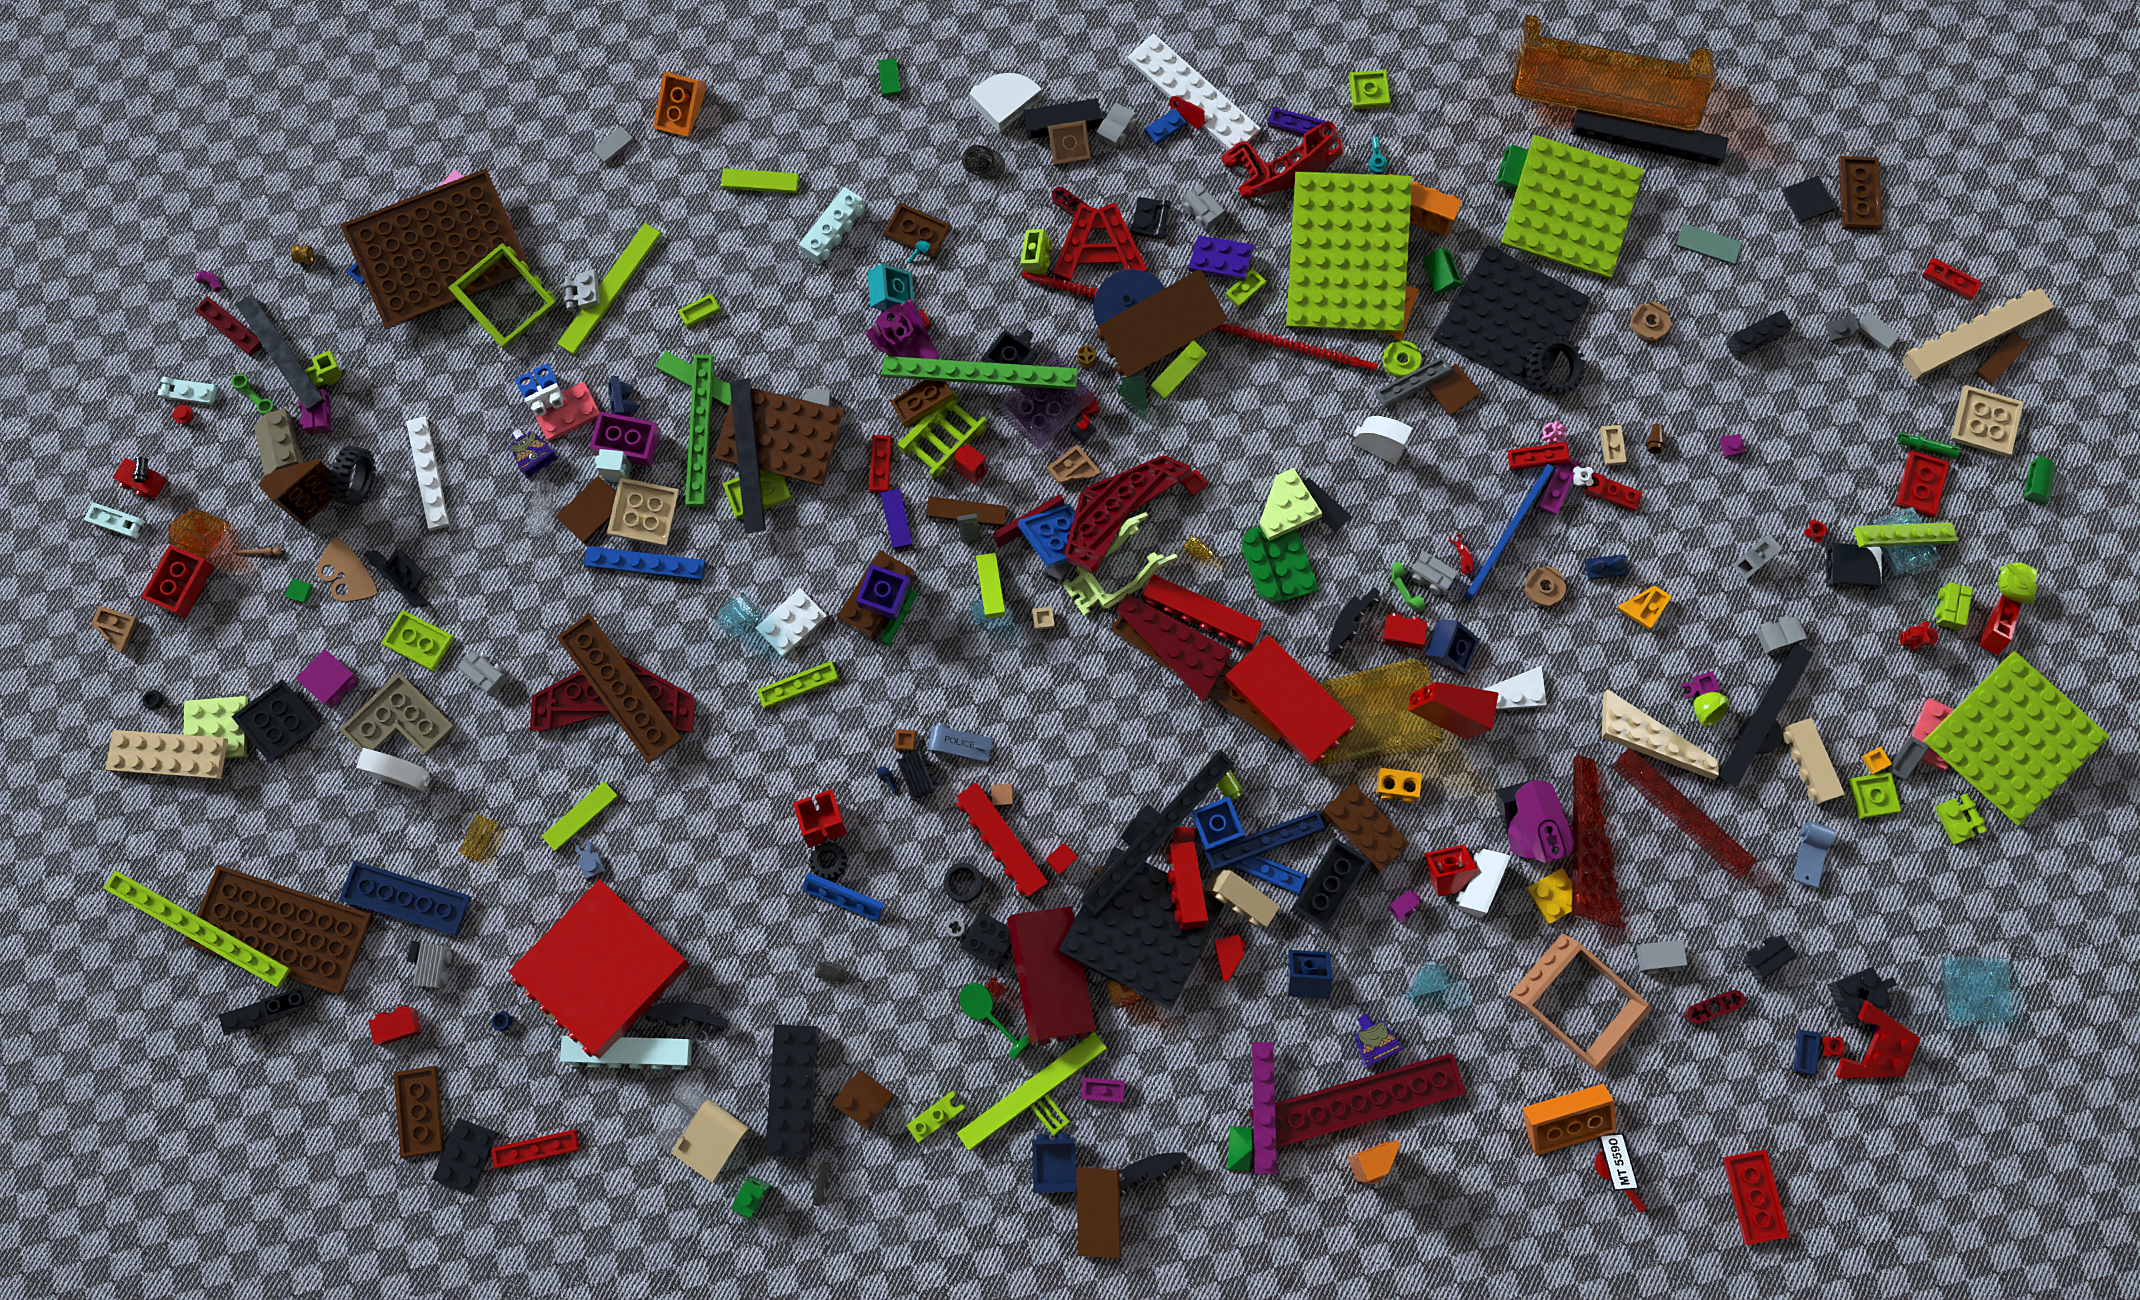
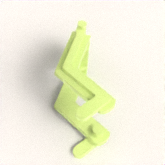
M1147 512L1132 517L1123 524L1105 557L1118 550L1129 535L1133 536L1139 531L1137 525L1149 516ZM1155 552L1151 553L1147 557L1149 563L1134 581L1114 594H1106L1093 574L1080 567H1076L1079 576L1072 582L1069 579L1065 580L1062 585L1071 598L1077 595L1080 596L1074 602L1082 614L1086 616L1091 612L1089 608L1099 603L1102 609H1109L1122 601L1126 593L1131 595L1141 589L1160 567L1175 561L1178 556L1173 554L1165 558L1163 554L1157 556Z

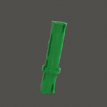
M1900 432L1897 437L1898 445L1908 446L1916 451L1924 450L1954 459L1960 453L1959 446L1929 440L1921 435L1913 436Z
M909 588L897 620L890 619L882 636L879 638L881 643L887 646L891 645L906 615L910 614V608L916 597L919 595L914 590Z

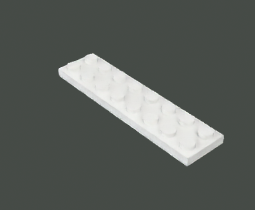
M1154 33L1127 57V61L1169 99L1172 96H1178L1204 109L1206 123L1201 127L1227 150H1230L1241 141L1249 143L1260 133L1261 128Z

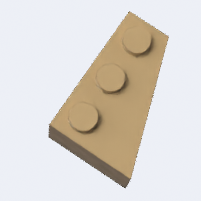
M1229 870L1216 871L1205 888L1206 892L1213 895L1221 903L1230 906L1235 913L1249 919L1248 922L1257 928L1259 926L1267 927L1280 905Z

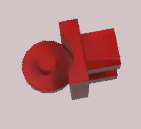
M1922 622L1916 627L1910 626L1907 632L1900 633V645H1910V651H1917L1925 645L1931 646L1935 644L1939 636L1936 630L1928 628L1930 626L1929 622Z

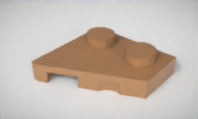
M1078 444L1047 467V471L1059 485L1101 475V471Z
M99 606L91 625L111 643L117 652L124 655L139 619Z

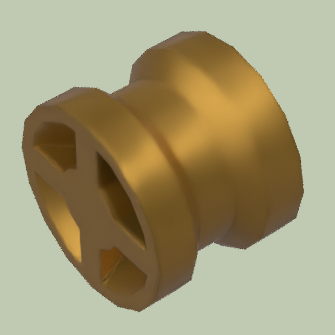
M294 244L291 250L292 261L298 264L301 262L312 264L314 258L312 246L305 245L302 247L299 244Z
M1089 345L1081 346L1077 351V363L1081 368L1090 369L1096 363V351Z

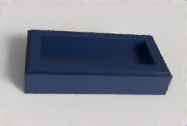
M1797 1030L1793 1072L1817 1076L1821 1033Z

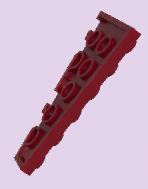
M1126 593L1117 609V613L1142 637L1143 641L1155 651L1158 657L1185 683L1187 688L1203 704L1233 651Z

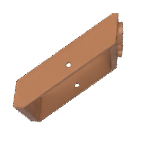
M1563 933L1509 994L1516 1003L1583 1063L1598 1072L1652 1010L1649 1003L1580 942ZM1577 953L1630 999L1628 1004L1586 1053L1532 1006Z

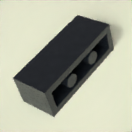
M1782 309L1733 334L1726 345L1737 360L1786 335L1793 325Z

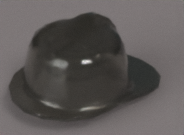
M972 145L965 150L962 156V165L965 170L983 179H997L1005 171L1006 165L1003 156L986 146Z

